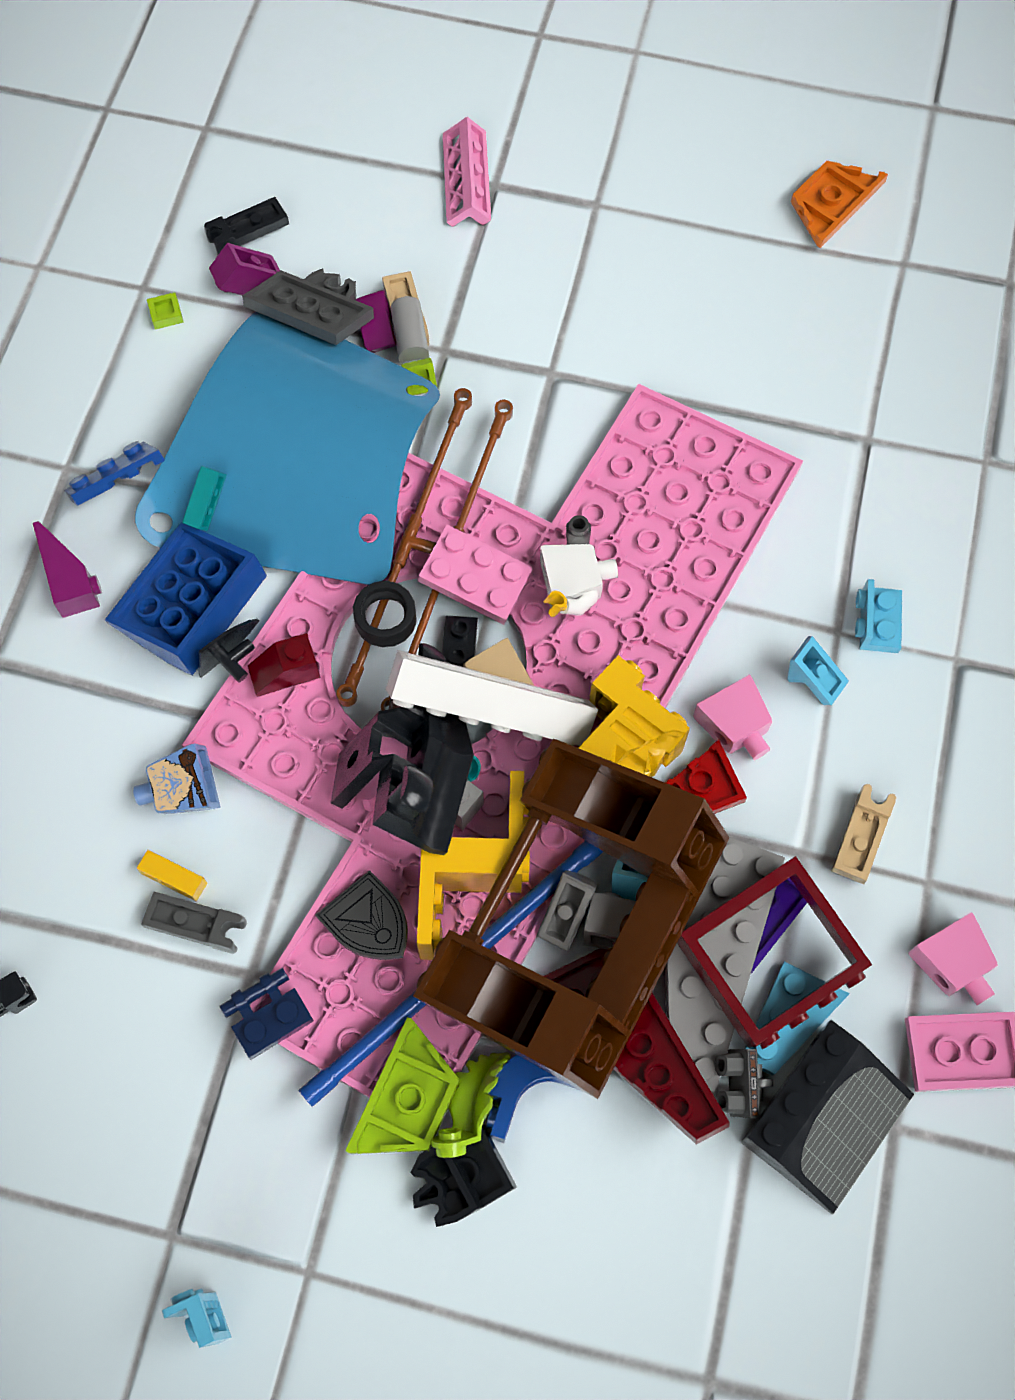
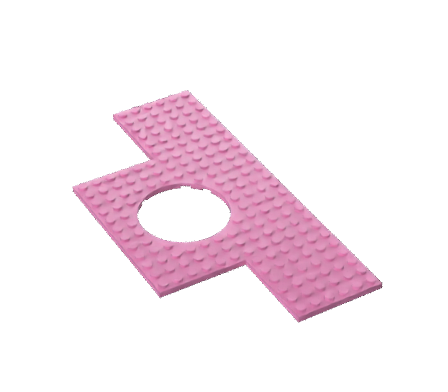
M638 384L552 523L479 487L463 528L464 533L533 567L509 616L517 626L523 640L526 652V671L534 686L589 700L592 682L619 655L626 661H633L641 668L642 674L645 675L642 690L652 692L659 699L660 705L666 709L798 474L803 460ZM408 453L400 484L392 562L410 516L416 510L433 464L411 453ZM440 468L421 517L423 520L416 537L437 543L447 524L452 527L456 526L472 483ZM366 514L360 520L359 534L363 541L372 543L379 535L380 524L374 515ZM581 515L587 518L591 525L589 544L594 546L597 561L615 559L618 567V578L602 580L601 598L583 615L575 616L558 613L555 617H551L548 614L551 608L550 604L543 602L548 594L540 564V547L542 545H566V524L572 517ZM411 549L404 568H401L396 583L417 579L430 554ZM391 562L390 572L388 573L387 577H386L383 581H388V578H389L390 573H391V571H392V568H393V566H394V565L392 564V562ZM301 571L253 640L252 644L255 649L238 662L248 673L247 677L238 683L231 674L183 742L182 747L184 748L194 743L206 746L211 765L352 842L270 973L271 975L283 967L290 980L278 986L279 991L284 995L295 988L314 1020L309 1025L278 1043V1045L322 1070L332 1064L417 989L419 977L427 971L432 960H420L417 947L421 848L372 825L374 810L368 811L364 809L362 802L364 788L343 809L331 804L339 753L362 730L344 712L337 699L332 681V656L339 633L353 613V604L356 596L368 585L310 575ZM307 633L321 678L257 697L247 665L273 643ZM598 716L595 718L590 735L603 722ZM492 729L486 733V737L471 744L474 756L479 759L481 764L478 777L471 783L483 791L484 805L463 830L455 825L452 837L509 839L510 771H525L524 783H526L534 775L542 752L549 747L553 739L543 737L541 741H537L523 736L522 731L511 729L510 733H505ZM548 821L547 825L542 824L529 849V882H522L521 893H505L488 927L565 861L585 840L570 830ZM370 870L396 897L404 911L408 927L404 956L399 959L378 960L354 954L341 945L315 915ZM443 891V914H437L436 919H441L442 939L445 938L449 929L460 935L463 934L464 930L469 932L489 892ZM554 894L490 950L522 965L537 938L536 935ZM267 993L252 1002L250 1007L253 1012H256L271 1003L272 1000ZM426 1005L411 1019L417 1024L455 1074L456 1072H462L482 1035ZM402 1027L340 1081L370 1098Z

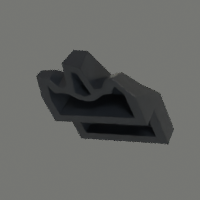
M484 1123L482 1124L481 1141L467 1145L466 1154L459 1157L442 1158L436 1155V1148L431 1147L429 1151L419 1154L410 1172L414 1177L424 1178L426 1184L413 1194L414 1209L430 1204L438 1205L439 1211L434 1217L436 1227L458 1222L517 1188Z

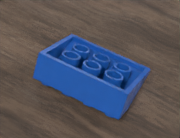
M181 522L105 618V621L168 664L193 676L199 668V650L229 628L267 577V574L255 554Z

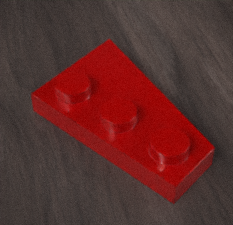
M719 739L699 758L696 757L673 779L665 782L704 798L714 814L743 804L747 799Z

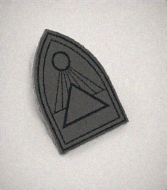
M370 870L315 915L336 940L354 954L378 960L399 959L404 956L408 935L404 911L396 897Z

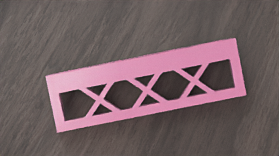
M465 117L443 133L447 223L452 227L469 216L482 226L491 221L486 131L469 117ZM460 135L453 147V139ZM461 155V158L456 168L454 169V164L458 156ZM460 177H462V181L458 189L455 191V186L458 183ZM463 199V208L456 212L458 205Z

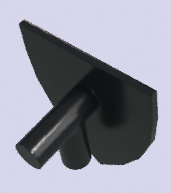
M258 618L247 620L232 627L199 650L200 678L219 663L238 683L247 677L248 673L238 662L255 649L252 642L245 638L258 624Z

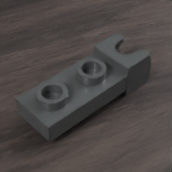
M155 891L152 894L141 923L144 928L211 946L213 949L231 954L236 953L238 948L231 939L225 937L226 932L231 928L244 929L247 924L245 917L240 914L223 909L218 910Z

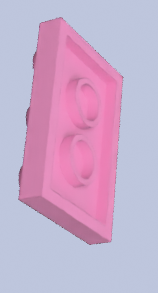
M447 524L421 570L417 581L504 625L533 567Z
M1015 1012L908 1016L905 1018L915 1092L1015 1087Z

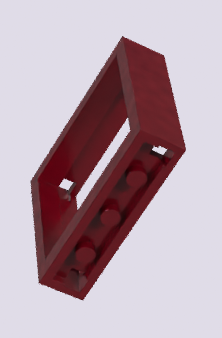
M796 856L683 931L677 942L748 1048L758 1045L762 1049L767 1048L780 1038L777 1033L786 1025L793 1029L809 1018L806 1013L807 1010L816 1004L820 1009L838 998L835 993L837 989L844 984L848 989L855 986L866 978L863 971L872 966L868 957ZM790 878L851 965L758 1029L700 945L698 939Z

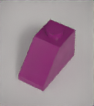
M230 243L225 245L209 266V270L219 290L244 295L280 271L272 255Z

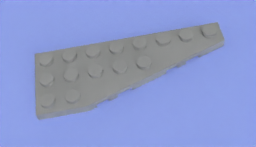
M729 837L683 931L783 865L785 857ZM776 887L698 939V942L741 1005ZM676 944L665 965L667 1018L715 1096L720 1076L715 1071V1057L728 1052L734 1027L679 945Z

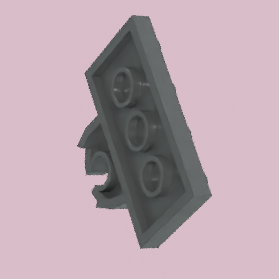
M323 268L312 272L305 279L280 270L242 295L243 306L334 345L342 342L374 318L373 307L356 301V281L348 278L340 286V274L324 273Z

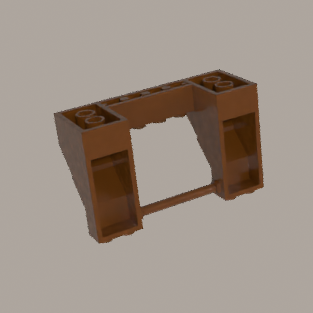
M553 738L549 747L542 752L539 765L532 778L525 783L522 797L519 800L529 810L527 815L530 818L472 923L469 932L464 930L463 934L460 935L449 929L445 938L437 944L435 956L427 971L419 977L417 989L413 996L429 1007L460 1022L544 1071L598 1099L729 840V836L704 798ZM548 821L570 830L648 878L647 882H643L640 885L636 894V903L631 913L623 918L619 928L620 934L614 946L609 947L602 962L603 967L597 979H593L586 990V997L482 946L484 940L481 937L542 824L547 825Z

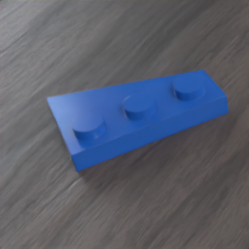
M136 441L126 446L122 450L124 454L116 459L108 458L100 462L96 466L97 470L90 475L82 474L74 478L69 483L70 487L64 491L70 500L78 506L111 489L115 485V479H126L128 477L131 479L140 474L142 465L153 461L156 466L164 462L165 459L158 449L145 442L139 443V441Z

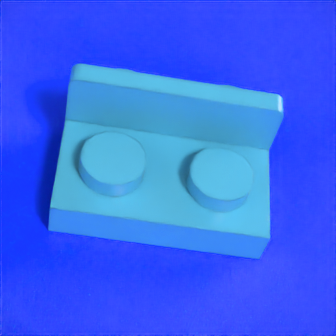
M867 579L863 589H858L856 595V608H860V618L856 620L855 637L860 638L859 649L899 653L902 641V590L875 588L874 579Z
M202 1288L196 1291L190 1289L172 1297V1306L162 1310L164 1319L183 1317L188 1314L189 1318L185 1319L186 1330L193 1343L197 1341L199 1348L217 1345L232 1338L216 1292L204 1293Z

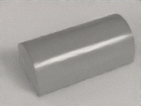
M411 296L396 299L391 304V314L399 362L429 358L420 301Z
M572 871L563 872L536 936L569 951L597 884L579 873Z

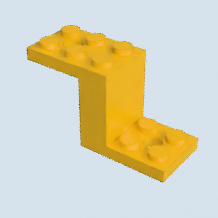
M510 771L509 839L451 837L449 849L445 855L429 853L421 849L417 947L420 960H433L436 946L442 940L441 919H436L437 914H443V891L490 892L530 818L524 817V815L528 814L529 810L519 801L525 785V771ZM530 851L527 852L506 893H521L522 882H529Z

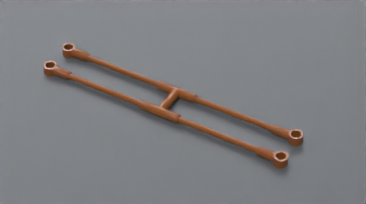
M460 388L454 393V407L448 420L449 426L416 510L410 516L392 562L394 566L388 581L396 583L401 568H404L411 549L431 554L436 545V542L418 538L416 535L423 520L421 517L454 431L456 427H459L465 410L472 406V393L466 388ZM467 398L465 401H460L459 399ZM505 399L499 400L495 404V418L489 431L488 443L458 522L454 526V528L463 533L465 532L463 529L496 440L500 438L506 421H509L513 416V405ZM501 409H507L508 411H507V412H500L499 410H501ZM434 589L431 590L408 653L415 655L417 653L439 594ZM389 599L379 601L370 626L378 628ZM365 640L356 662L351 666L345 684H342L337 689L338 701L344 707L354 705L358 698L356 689L364 671L363 664L371 647V644ZM345 692L353 693L352 697L344 699L341 696ZM390 696L382 701L381 711L389 706Z

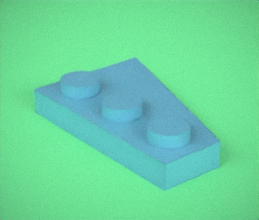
M784 961L757 1019L756 1027L760 1029L820 987L825 981ZM840 988L837 989L835 993L838 998L821 1009L816 1004L807 1010L806 1013L809 1018L795 1028L791 1029L789 1025H786L777 1032L780 1038L767 1048L762 1049L758 1045L752 1048L745 1046V1049H757L758 1064H762V1071L771 1076L775 1075L850 993Z

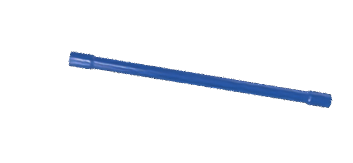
M586 840L581 843L565 861L485 930L481 937L484 940L482 946L491 949L554 894L563 872H579L583 867L592 863L603 851ZM415 991L332 1064L323 1068L298 1090L311 1107L332 1091L342 1078L401 1028L407 1017L412 1018L426 1006V1004L413 996Z

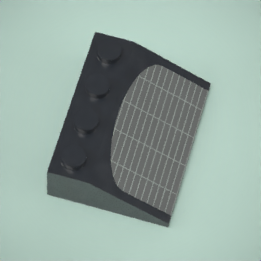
M830 1020L821 1028L741 1143L833 1215L914 1096V1093L861 1041L833 1020Z

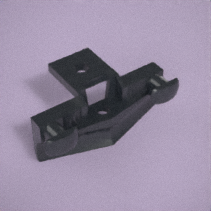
M426 643L419 644V656L446 662L444 654L437 648ZM390 698L389 709L379 711L339 753L331 804L343 809L380 771L372 825L429 853L445 855L449 849L474 756L466 722L461 721L458 715L447 713L445 717L433 715L426 711V707L414 705L413 708L401 707L393 703V699ZM383 732L408 746L407 760L396 754H380Z

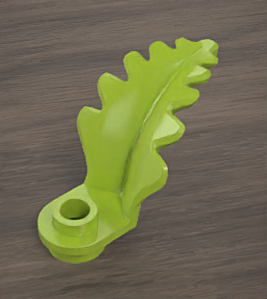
M491 1053L490 1056L481 1054L477 1058L478 1062L469 1060L466 1063V1067L469 1070L468 1073L456 1072L460 1083L448 1108L453 1126L452 1128L439 1130V1135L431 1140L432 1147L436 1148V1155L438 1157L453 1158L466 1154L467 1145L481 1141L482 1124L493 1106V1097L489 1095V1092L498 1082V1077L495 1075L502 1070L503 1064L511 1059L510 1053Z

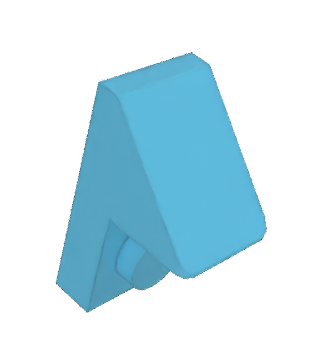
M813 636L806 638L790 660L787 680L789 682L805 683L823 705H832L849 682Z

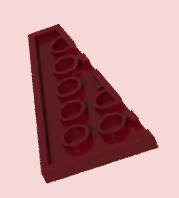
M599 948L544 977L586 997V990L593 979H597L603 967V957L607 949ZM651 993L613 1070L697 1145L729 1128L730 1122L655 996Z

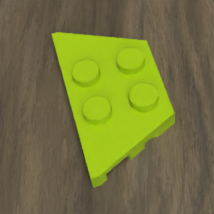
M407 1017L348 1143L345 1151L350 1154L429 1151L432 1146L431 1140L436 1137L457 1090L460 1079L413 1019Z

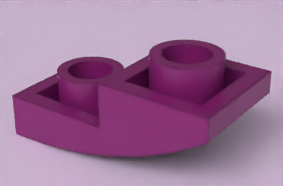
M381 290L356 298V301L373 307L374 318L361 327L366 350L376 353L397 346L391 323L392 315L385 291Z

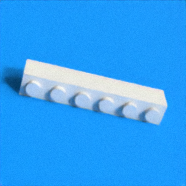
M397 650L386 686V691L390 698L393 699V703L401 707L413 708L414 705L426 707V711L433 715L445 717L447 713L458 715L461 721L469 724L478 725L479 721L490 723L493 729L501 732L510 733L511 729L522 731L523 736L533 740L541 741L543 737L554 738L572 746H581L589 737L598 712V708L587 699Z

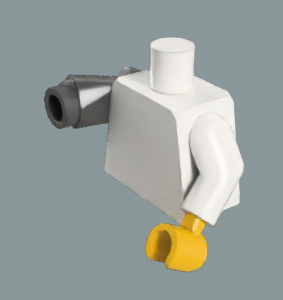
M581 515L572 517L566 524V545H542L540 547V564L548 594L543 602L550 604L551 608L548 614L551 617H555L558 613L575 616L583 615L601 598L602 580L618 578V567L615 559L597 561L594 546L589 544L591 525L587 518Z

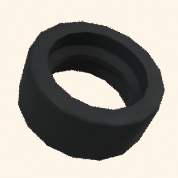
M391 581L374 582L361 590L353 604L355 627L361 638L371 645L382 648L393 647L406 641L414 631L417 622L415 601L410 592L398 583ZM390 599L402 605L404 618L399 625L391 629L374 628L366 620L365 613L367 608L376 601Z

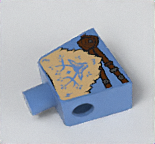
M195 743L149 764L146 767L149 782L134 786L133 789L137 804L141 806L153 802L157 813L173 814L221 808L207 748L204 745Z

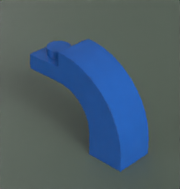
M515 1055L496 1075L498 1082L489 1092L493 1100L501 1102L499 1107L492 1106L486 1123V1127L492 1129L490 1137L493 1140L505 1143L516 1105L529 1088L544 1082H556L575 1089L578 1088Z

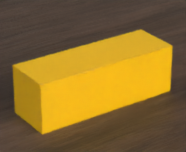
M150 850L146 851L136 868L142 875L196 902L207 885L204 877Z

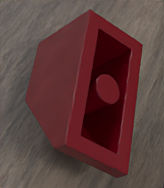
M307 633L273 643L247 665L257 697L321 678Z

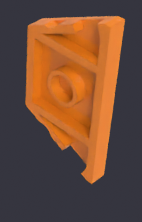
M826 161L793 193L791 204L819 248L886 182L887 173L879 171L878 176L861 173V167L844 166L841 163Z

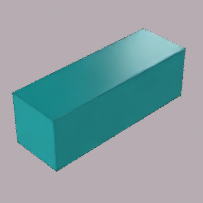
M201 466L182 523L199 530L208 531L227 474Z

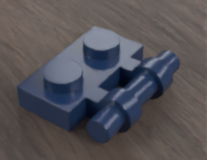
M283 967L271 975L267 972L260 976L259 982L243 992L240 989L230 995V1000L219 1006L226 1018L237 1011L244 1018L231 1026L250 1060L314 1021L295 988L284 995L279 991L278 986L290 980ZM268 993L272 1002L253 1012L249 1004Z

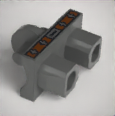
M728 1049V1053L715 1057V1071L717 1075L729 1076V1091H718L716 1100L723 1112L730 1113V1117L760 1118L759 1102H764L763 1087H773V1079H763L762 1064H758L757 1049Z

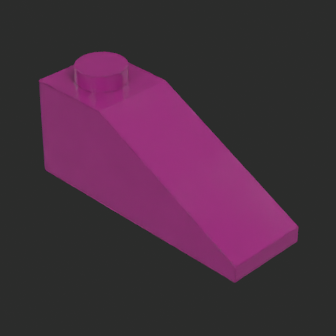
M39 521L33 522L53 603L62 618L100 607L97 595L101 594L102 590L97 576H90L85 565Z

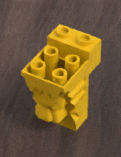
M618 655L592 682L589 701L598 708L596 716L603 722L582 743L579 749L652 777L655 776L661 765L667 767L683 752L690 728L680 714L674 711L670 713L660 705L659 699L652 692L642 690L645 675L642 674L641 668L633 661H626Z

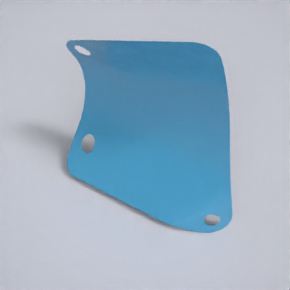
M254 312L226 344L197 392L164 458L165 461L161 463L137 506L135 523L138 531L150 544L161 548L183 521L200 468L204 466L227 474L209 529L208 531H201L255 554L261 566L298 573L304 571L310 575L366 585L383 581L390 572L393 557L397 504L406 459L412 441L423 419L440 398L439 390L431 381L345 339L339 344L334 345L292 326L283 324L271 317ZM411 385H421L426 387L428 392L422 396H414L408 394L406 388ZM154 513L168 514L172 519L171 529L164 533L154 530L150 525V517ZM366 514L374 515L380 524L379 535L372 543L363 541L359 534L360 520Z

